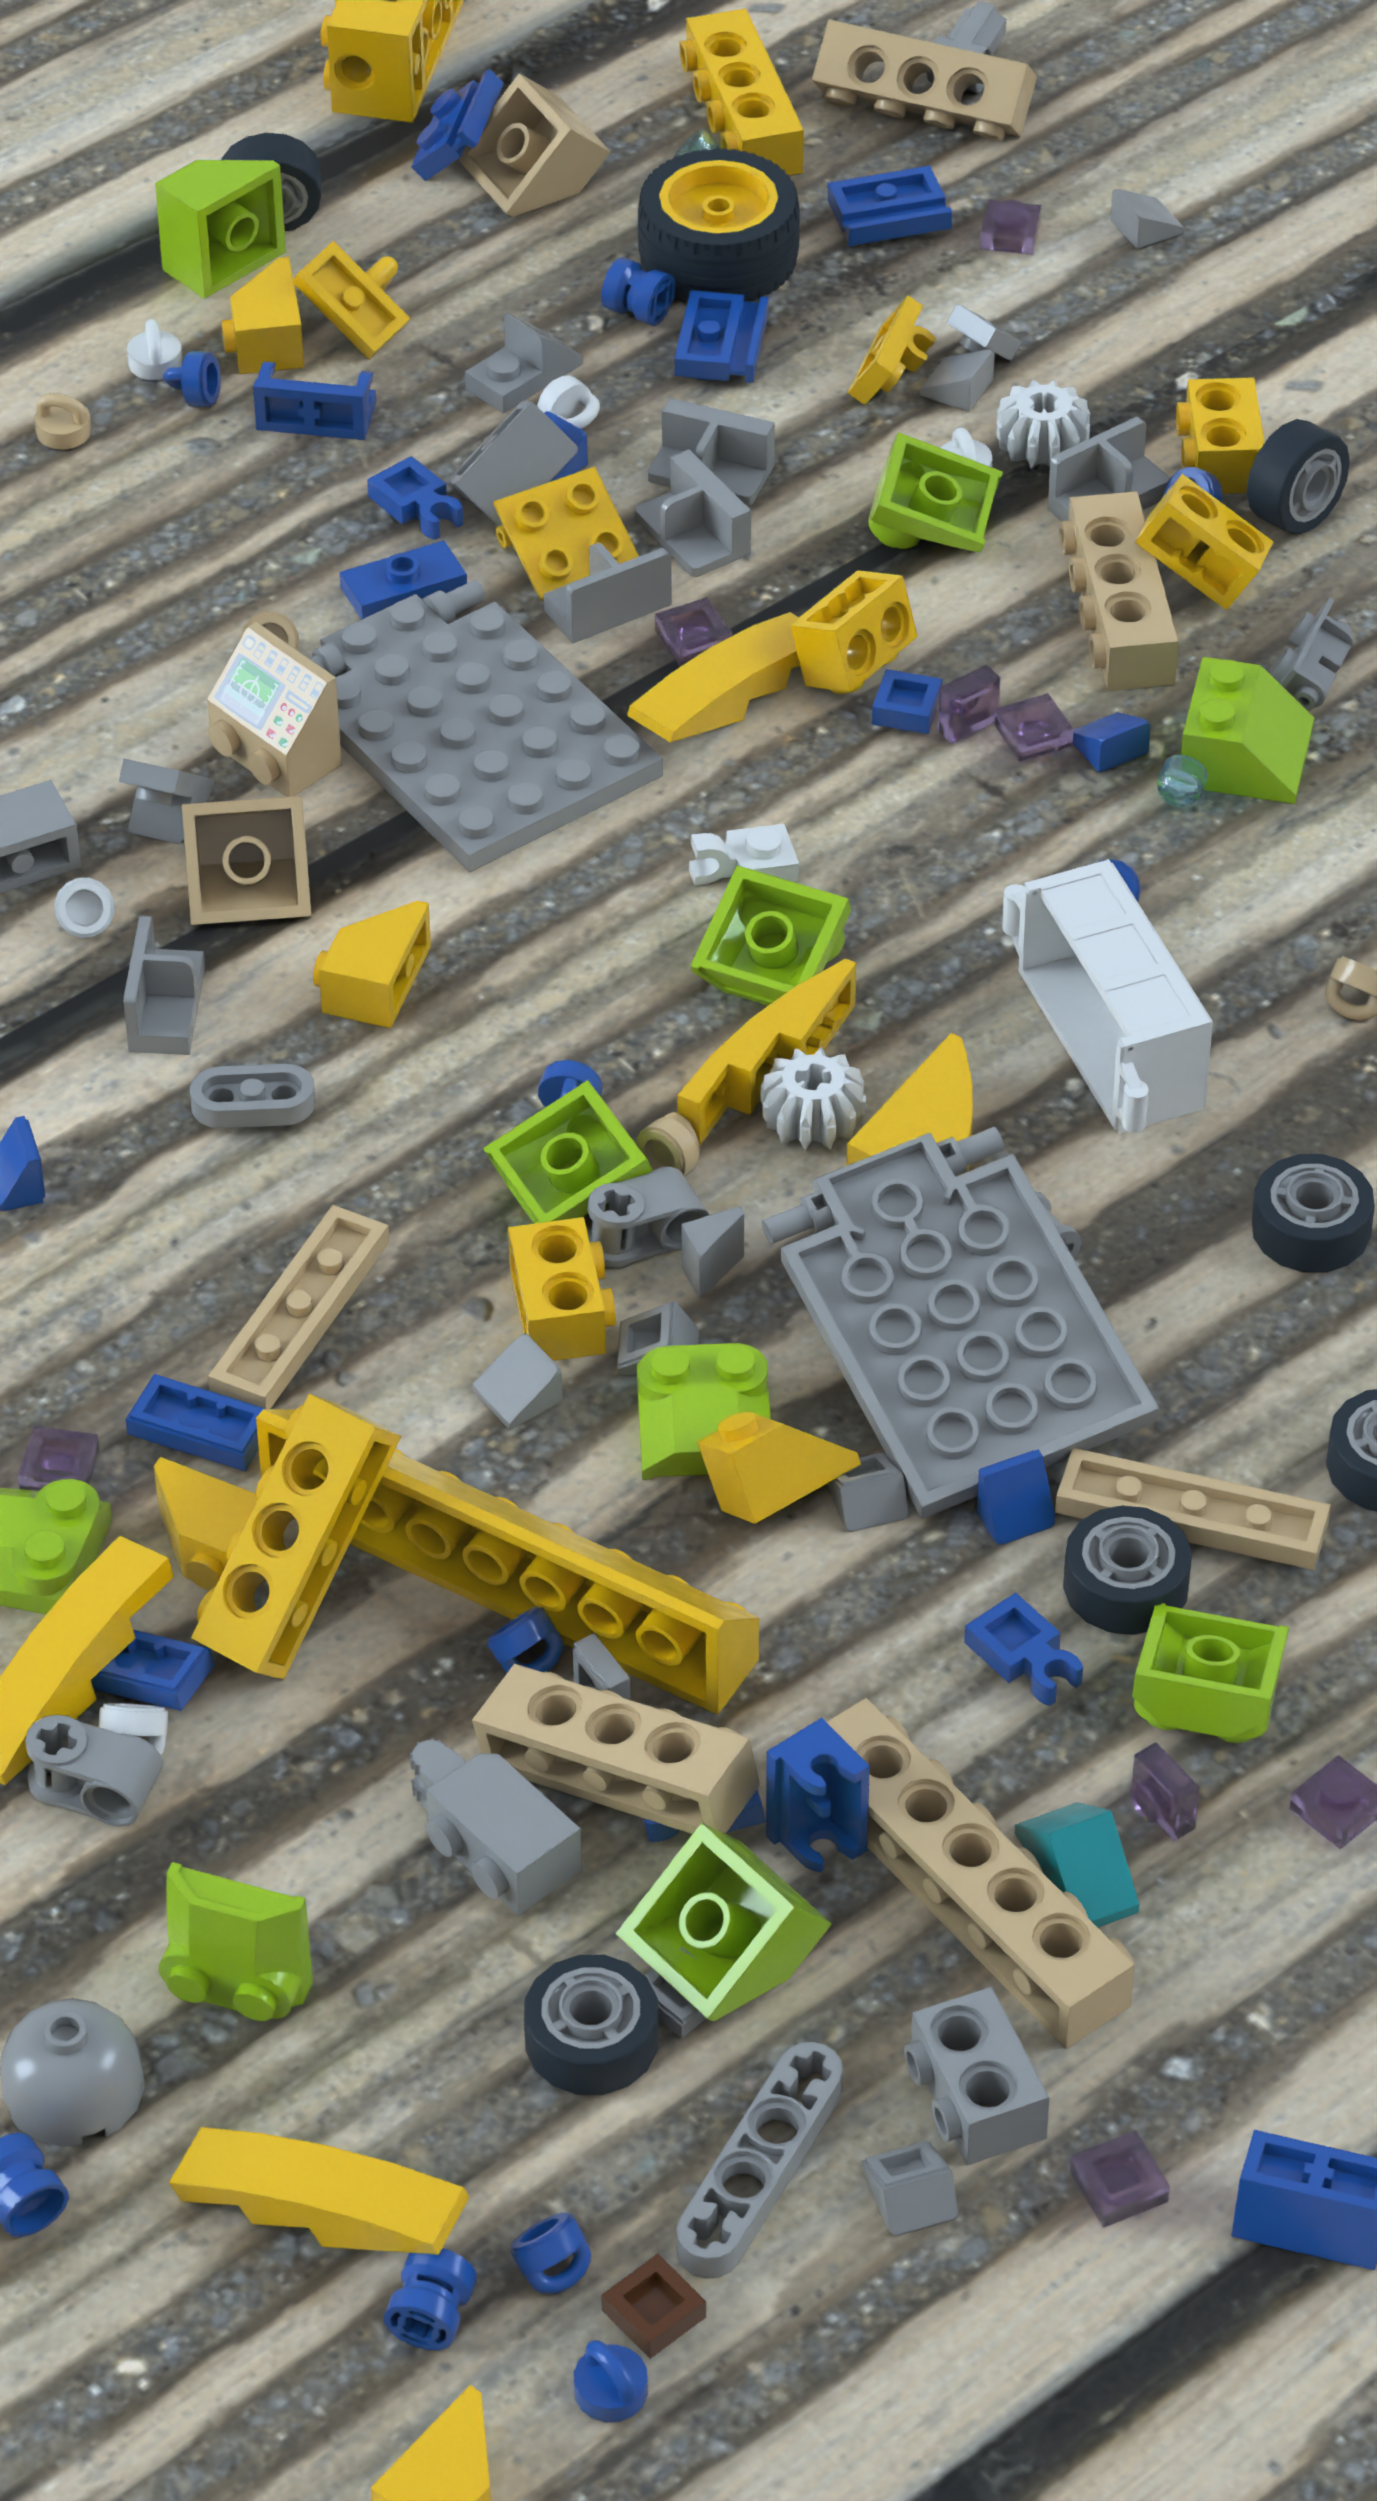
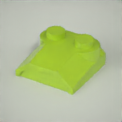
M898 432L890 448L877 485L868 519L869 527L883 544L893 548H911L917 545L921 539L981 553L986 541L983 537L993 498L1003 471Z
M737 865L690 965L691 971L724 993L769 1006L795 986L822 972L827 962L834 959L840 953L845 942L843 928L851 912L849 898Z
M588 1080L483 1148L510 1192L534 1224L580 1218L588 1214L589 1195L595 1188L604 1184L618 1183L653 1171L647 1158ZM606 1202L605 1209L608 1210L609 1202Z
M741 1343L662 1346L646 1353L637 1364L642 1480L663 1476L709 1475L697 1441L717 1431L718 1424L723 1419L737 1413L753 1412L770 1419L768 1363L765 1356L752 1346Z
M76 1479L57 1480L47 1484L40 1491L0 1488V1606L46 1615L71 1584L97 1559L113 1520L111 1503L100 1501L98 1493L91 1485Z
M1165 1603L1156 1605L1135 1673L1132 1697L1134 1698L1136 1712L1152 1726L1163 1730L1182 1729L1214 1735L1231 1743H1243L1261 1736L1269 1727L1272 1703L1285 1652L1289 1627L1283 1625L1278 1627L1166 1606Z
M171 1863L167 1871V1931L169 1944L158 1966L160 1976L166 1982L169 1991L181 2000L191 2003L203 2001L229 2008L256 2021L285 2017L289 2014L292 2007L303 2004L313 1983L306 1898L297 1895L293 1897L182 1867V1864Z

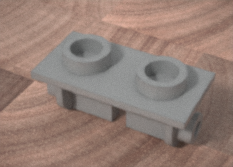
M1330 597L1316 616L1309 612L1302 616L1288 640L1296 645L1295 650L1288 647L1270 674L1307 711L1323 704L1337 675L1336 672L1341 667L1354 643L1351 627L1343 621H1335L1327 616L1334 602Z

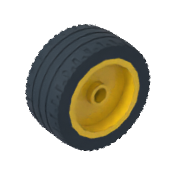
M723 148L703 149L701 151L684 153L681 156L667 160L664 164L662 163L658 168H655L652 174L650 173L644 181L638 204V248L642 268L647 272L657 269L672 275L675 280L674 298H679L686 302L688 301L690 290L744 295V302H752L755 299H760V296L764 297L771 294L772 291L779 289V286L785 284V281L792 275L799 250L800 207L794 182L779 165L762 156L747 153L746 151Z

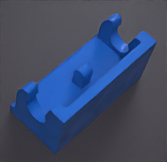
M262 363L258 378L253 385L256 430L356 440L366 439L376 405V390L370 389L373 372L361 371L357 385L348 386L274 379L272 377L275 372L276 363Z
M822 1717L766 1751V1837L774 1845L781 1842L804 1867L816 1872H823L824 1859L820 1852L811 1848L810 1845L818 1839L830 1840L836 1845L839 1852L852 1860L866 1852L868 1846L870 1765Z
M1254 2130L1239 2180L1231 2237L1375 2270L1377 2265V2158Z

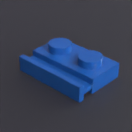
M490 68L483 73L479 85L472 80L457 92L449 89L431 107L430 111L434 116L431 123L422 131L417 139V144L420 147L411 165V168L425 181L460 158L466 144L471 149L477 146L504 84Z
M930 165L828 183L827 200L842 232H846L848 246L952 229L951 207L946 206L945 195Z
M690 290L674 358V376L690 377L699 380L729 381L730 375L745 376V382L754 383L768 318V297L760 296L759 303L744 302V295Z

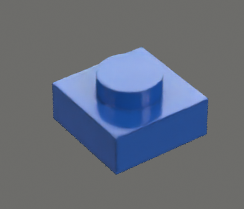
M886 669L872 706V725L929 734L942 697L943 679Z

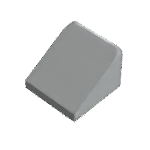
M1122 189L1112 191L1110 220L1137 249L1184 234V227L1158 198Z
M981 350L943 358L920 388V396L970 411L993 381L994 351Z
M741 1206L681 1224L682 1269L698 1297L709 1292L744 1257V1211Z
M675 1301L620 1321L617 1370L621 1375L637 1376V1364L649 1351L662 1346L698 1345L699 1331L696 1324Z
M524 1333L515 1339L472 1384V1391L511 1430L563 1401L562 1373L558 1365L528 1334Z
M883 1453L859 1458L861 1465L827 1483L841 1521L848 1531H857L903 1520L908 1517L909 1509L903 1473Z
M924 2141L871 2156L861 2161L864 2175L885 2225L893 2235H902L947 2222L958 2216L959 2210L952 2170L930 2142Z

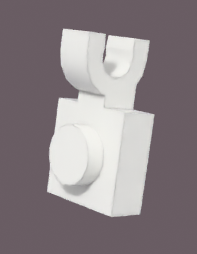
M784 824L726 831L725 844L719 836L712 833L691 835V846L697 859L689 861V872L694 886L706 885L716 882L721 878L732 877L737 865L792 882L798 881L799 861Z

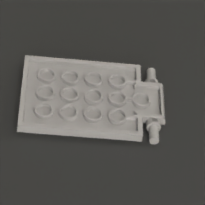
M473 580L448 593L439 590L423 599L415 594L320 639L321 647L314 649L312 657L309 658L336 677L340 745L469 872L663 776V758L496 602L455 620L457 613L485 600L484 589L477 580Z
M996 1127L960 1141L950 1137L936 1143L931 1133H926L813 1179L812 1189L814 1193L800 1198L799 1206L762 1220V1227L770 1244L808 1229L814 1233L811 1236L781 1247V1262L888 1459L903 1473L905 1490L921 1519L977 1497L980 1468L1039 1449L1043 1456L1046 1468L1068 1459L1071 1450L1074 1448L1082 1450L1092 1449L1158 1421L1159 1407L1014 1154L966 1172V1165L1004 1150L1002 1137Z

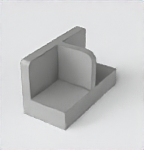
M669 398L662 410V447L648 469V481L670 487V457L690 449L745 505L750 506L754 503L774 467L775 422Z
M522 400L446 483L462 498L470 499L499 527L503 523L493 502L550 482L578 452V447L532 401Z
M1134 417L1054 455L1050 460L1048 510L1061 521H1069L1070 497L1134 491L1138 492L1142 510L1159 503L1164 497V490L1170 477L1145 457L1147 424L1141 418Z
M690 449L671 456V492L636 506L635 519L693 577H699L750 555L751 510Z
M598 542L589 547L590 576L544 593V611L573 644L672 605L671 555L665 548H660L619 564L607 549Z
M139 916L123 1002L129 1052L190 1055L205 972L204 951L155 949L151 916Z

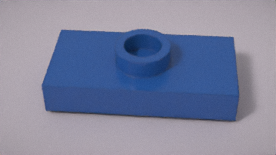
M444 540L339 572L340 588L361 620L415 594L423 599L439 590L448 593L467 584L466 572Z
M154 1374L125 1420L128 1435L246 1472L259 1450L256 1417L265 1408Z
M133 1630L136 1638L91 1679L94 1690L182 1711L213 1669L215 1663L210 1648Z

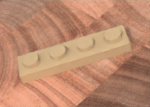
M332 1205L208 1375L209 1391L265 1409H271L389 1244V1225Z
M1074 1448L1071 1450L1056 1495L1055 1513L1084 1519L1101 1509L1121 1505L1144 1507L1169 1517L1185 1533L1189 1543L1315 1570L1329 1523L1331 1504Z

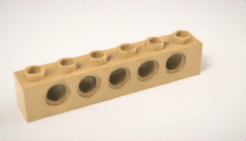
M865 1698L827 1722L870 1765L867 1848L1065 2049L1131 2007L1135 1964L1123 1943L1114 1937L1108 1938L1088 1918L1083 1905L1073 1894L1067 1891L1062 1893L1043 1874L1037 1859L1029 1850L1024 1847L1017 1848L998 1829L991 1813L982 1804L972 1803L953 1784L950 1774L936 1759L929 1760L910 1742L906 1730L896 1718L892 1716L885 1717Z

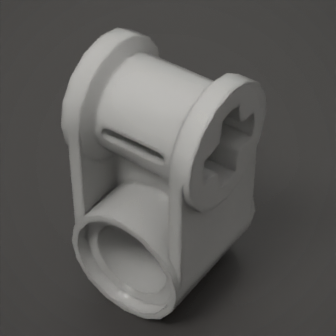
M670 1166L661 1167L645 1175L618 1183L604 1184L595 1188L589 1195L587 1210L590 1218L593 1220V1224L587 1233L589 1242H601L605 1267L619 1268L665 1252L682 1250L681 1224L709 1216L710 1214L678 1168ZM606 1202H609L608 1211H605ZM621 1240H624L623 1249H620Z
M52 1715L36 1721L29 1728L25 1739L27 1754L33 1761L29 1767L27 1783L29 1791L34 1798L46 1805L59 1806L95 1817L97 1820L108 1825L121 1827L128 1826L136 1821L163 1767L161 1754L146 1740L135 1735L119 1734L85 1724L69 1716ZM63 1735L68 1737L69 1748H64ZM47 1773L52 1775L51 1787L47 1784Z

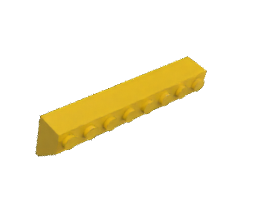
M263 1409L256 1417L261 1477L269 1467L275 1465L286 1442V1425L296 1409ZM395 1449L350 1542V1545L512 1620L535 1606L543 1607L561 1635L563 1644L574 1648L575 1642L595 1633L626 1673L716 1715L721 1712L759 1661V1617L750 1614L742 1606L734 1602H724L691 1587L686 1581L677 1576L665 1575L638 1563L620 1550L608 1549L575 1534L563 1524L546 1521L518 1508L512 1501L506 1498L489 1495L463 1483L449 1472L437 1471L406 1457L398 1449ZM326 1458L319 1461L313 1471L315 1488L319 1487L328 1475V1462Z

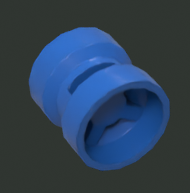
M621 257L611 265L606 274L601 291V302L604 308L620 314L630 311L634 313L636 320L656 326L664 320L670 310L675 294V280L672 275L657 269L649 272L644 271L640 263Z
M14 2133L0 2138V2223L7 2233L16 2237L32 2235L49 2226L64 2211L69 2200L68 2190L59 2176L52 2170L43 2168L44 2155L33 2138L24 2133Z
M442 2248L439 2255L409 2253L401 2270L403 2288L395 2291L391 2296L384 2313V2323L393 2335L411 2346L425 2350L448 2348L453 2343L460 2326V2314L457 2310L459 2306H463L469 2301L477 2282V2273L466 2259L445 2248Z

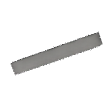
M816 2042L799 2043L790 2047L781 2056L681 2215L676 2228L677 2255L683 2268L692 2275L705 2279L719 2278L730 2273L739 2264L838 2104L843 2085L842 2061L837 2053L828 2046ZM812 2072L822 2074V2080L813 2079L803 2093L802 2105L796 2100L798 2095V2077L807 2079L811 2076ZM781 2120L794 2126L797 2134L788 2142L774 2144L762 2139L757 2131L763 2124L769 2121ZM749 2174L758 2178L764 2187L758 2194L752 2197L739 2198L728 2193L723 2185L732 2176ZM718 2214L724 2217L722 2243L713 2241L706 2249L698 2247L697 2238L707 2240L718 2225Z

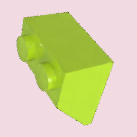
M195 160L155 183L162 269L202 298L206 299L286 253L280 165L275 161Z
M1202 657L1182 736L1179 787L1295 804L1314 727V717L1261 665L1228 659Z
M701 1823L616 1934L702 2015L714 2022L789 1980L832 1923L741 1841ZM680 1947H683L685 1950H687V1951H688L690 1954H692L694 1957L690 1956L689 1954L685 1953L684 1951L680 1950L679 1948H680Z

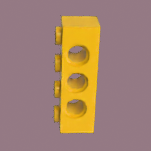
M747 9L686 18V40L679 42L681 65L684 72H692L696 99L699 103H706L709 127L712 133L719 132L721 148L746 151L747 153L762 156L779 165L789 176L802 174L804 129Z
M309 1393L305 1403L300 1405L288 1420L285 1429L286 1442L275 1465L269 1467L259 1480L255 1493L257 1502L246 1525L234 1534L226 1551V1560L228 1562L216 1587L206 1593L198 1607V1624L191 1638L255 1673L285 1679L402 1436L336 1402ZM326 1458L328 1462V1475L325 1481L315 1488L313 1471L319 1461ZM296 1519L299 1526L298 1537L295 1543L286 1549L283 1541L284 1531L287 1525ZM266 1580L269 1585V1596L265 1605L257 1610L254 1603V1594L259 1584Z

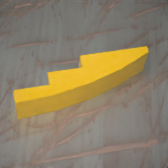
M791 612L753 625L710 647L670 673L632 703L627 716L670 743L743 721L751 699L786 689L791 669L800 666L790 624L799 617Z
M844 959L795 986L749 1019L710 1055L677 1095V1113H680L689 1120L696 1132L700 1146L728 1107L751 1115L760 1102L761 1084L764 1082V1075L770 1073L775 1058L791 1060L796 1048L806 1055H815L821 1046L825 1050L855 1007L856 962Z
M119 1536L71 1584L30 1633L0 1676L1 1784L6 1785L32 1761L27 1754L25 1739L29 1728L36 1721L52 1715L69 1716L76 1720L97 1700L91 1679L136 1638L130 1618L174 1578L168 1557Z
M207 2127L200 2128L169 2181L170 2186L182 2202L238 2205L251 2224L309 2228L322 2247L438 2255L470 2198L462 2186L377 2158L328 2145L265 2133Z

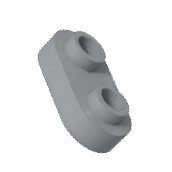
M294 1064L212 1067L199 1073L190 1085L191 1110L194 1117L203 1125L212 1128L292 1125L309 1117L316 1104L313 1077L307 1070Z

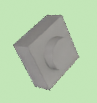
M959 304L955 306L946 321L947 324L964 334L959 344L972 352L993 350L998 355L1011 361L1022 341L984 317Z

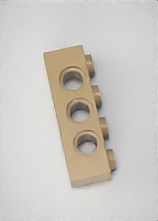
M828 19L812 81L825 93L824 99L838 105L854 107L856 100L875 104L874 111L890 117L904 118L905 111L924 115L923 121L935 127L953 129L956 122L973 126V133L978 136L1003 141L1005 134L1021 137L1037 75L1027 63ZM884 62V72L877 81L872 83L863 82V73L870 64ZM933 73L934 82L927 92L922 94L912 93L913 82L919 75ZM973 84L984 85L983 96L977 103L973 105L962 104L961 99L966 88Z
M1137 491L1070 497L1069 521H1061L1059 526L1062 554L1072 556L1069 561V577L1072 592H1081L1082 594L1079 597L1082 630H1091L1092 632L1089 635L1091 666L1093 669L1101 668L1107 691L1176 685L1179 641L1157 561L1154 556L1135 543L1146 522Z
M514 1664L472 1719L481 1753L499 1754L528 1781L693 1834L701 1823L726 1834L760 1786L752 1747L748 1737L742 1736L726 1727L717 1728L682 1717L669 1709H657L622 1698L620 1695L609 1690L600 1691L565 1680L552 1672H540Z

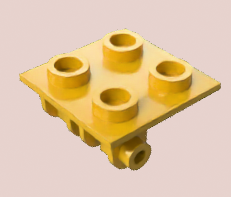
M595 466L493 502L503 523L502 526L496 528L497 540L503 549L512 547L517 552L540 601L544 600V593L590 576L589 547L593 544L601 543L619 564L639 557Z

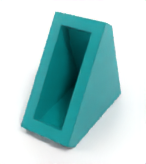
M1076 1802L1015 1824V1835L1021 1845L1029 1850L1037 1859L1043 1874L1062 1893L1067 1891L1073 1894L1083 1905L1088 1918L1098 1928L1139 1913V1901L1111 1810Z

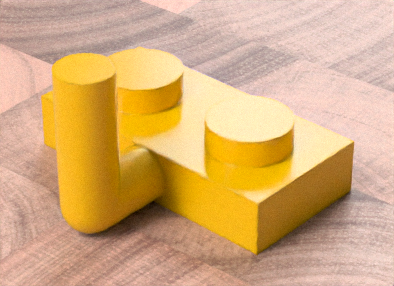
M332 241L301 269L292 281L369 360L394 338L411 319L384 292L398 271L397 261L390 256L380 258L372 267L364 272Z

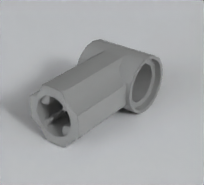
M978 1L971 9L964 10L948 37L938 36L934 43L993 56L1006 34L1007 19L998 13L995 5ZM927 73L928 82H934L933 73ZM973 84L966 88V90L980 93L984 85Z

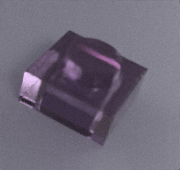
M988 199L981 229L980 249L1033 255L1041 223V205L1027 204L1016 200L998 201Z
M707 597L655 613V632L679 666L686 664L710 647L732 636L731 630Z
M984 665L962 677H957L939 689L938 731L952 744L999 721L1001 677L988 665Z
M1049 693L995 708L994 726L1019 762L1073 746V728Z
M34 1426L18 1472L19 1489L40 1491L47 1484L62 1479H76L90 1484L100 1452L98 1434Z
M1157 1742L1134 1754L1130 1795L1134 1807L1140 1816L1149 1823L1155 1822L1173 1841L1193 1831L1196 1828L1199 1786Z
M1337 1755L1291 1792L1290 1810L1336 1847L1342 1849L1377 1820V1785L1341 1756Z
M1136 2130L1071 2155L1070 2173L1103 2228L1165 2204L1169 2200L1170 2185Z

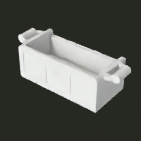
M1105 860L1024 883V886L1014 884L1006 887L1003 899L1002 929L1007 935L1011 936L1019 955L1018 971L1114 1130H1117L1119 1134L1127 1131L1138 1133L1143 1131L1148 1125L1203 1110L1206 1104L1213 1021L1115 865L1110 860Z

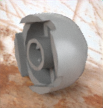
M76 1998L49 2001L30 2011L8 2035L0 2057L3 2101L9 2108L10 2118L19 2130L43 2143L65 2147L82 2145V2136L93 2135L105 2129L106 2137L120 2130L137 2111L145 2088L140 2050L135 2036L121 2017L93 2001Z

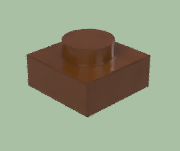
M656 2254L601 2295L602 2311L649 2359L706 2318V2300L659 2254Z

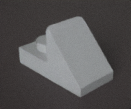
M506 313L504 315L505 347L465 371V388L504 414L522 400L525 401L547 387L553 380L565 376L583 364V356L544 330Z
M123 759L119 782L137 786L128 826L129 832L176 844L183 843L182 804L206 803L213 791L215 779Z

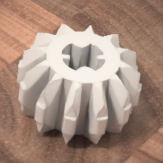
M1032 379L1029 388L1012 386L1010 396L1001 398L1000 407L997 409V439L999 440V448L1009 451L1012 462L1027 460L1031 469L1038 464H1047L1050 467V460L1054 455L1089 439L1090 411L1087 407V400L1077 397L1075 387L1058 388L1056 380H1053L1048 385H1040Z
M822 1046L815 1055H806L796 1048L791 1060L775 1058L773 1068L769 1074L764 1075V1082L761 1084L760 1101L763 1103L762 1116L766 1122V1128L777 1130L781 1144L796 1139L799 1140L804 1151H806L811 1143L820 1142L831 1150L836 1137L852 1139L856 1124L862 1122V1116L866 1111L864 1080L861 1077L860 1069L850 1067L845 1054L831 1058L826 1057Z

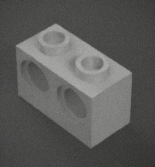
M992 1987L912 2012L911 2043L904 2046V2055L909 2073L917 2086L927 2085L934 2099L932 2101V2111L938 2131L945 2142L955 2141L966 2165L1047 2139L1049 2096ZM951 2049H963L966 2051H954ZM990 2104L994 2105L995 2107H982L979 2105Z

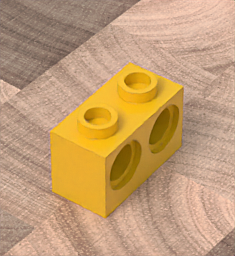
M1255 378L1188 379L1186 402H1177L1176 405L1177 436H1187V438H1182L1181 442L1182 469L1193 467L1213 474L1220 482L1223 494L1247 493L1250 470L1257 453L1265 443Z
M1181 474L1149 514L1135 541L1136 544L1225 610H1228L1260 571L1274 542L1184 474Z
M859 570L790 624L805 686L829 689L835 694H847L860 689L864 685L865 680L882 666L894 661L898 657V653L918 637L903 576Z
M584 1217L508 1227L510 1274L523 1334H528L553 1361L606 1354L605 1327L616 1326L615 1304L611 1288L600 1289L598 1280L605 1279L606 1276L603 1249L600 1241L589 1242Z

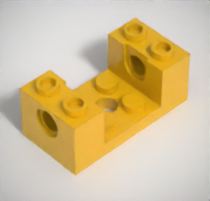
M338 0L332 15L324 16L320 35L322 47H328L329 58L324 67L323 86L325 90H331L332 112L413 123L464 0H397L396 2L383 0Z

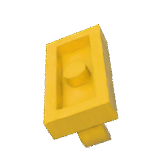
M907 295L884 321L847 392L848 394L866 405L879 389L888 393L900 379L905 368L916 372L926 361L928 355L925 353L935 343L936 338L929 330L921 326H914L923 305Z

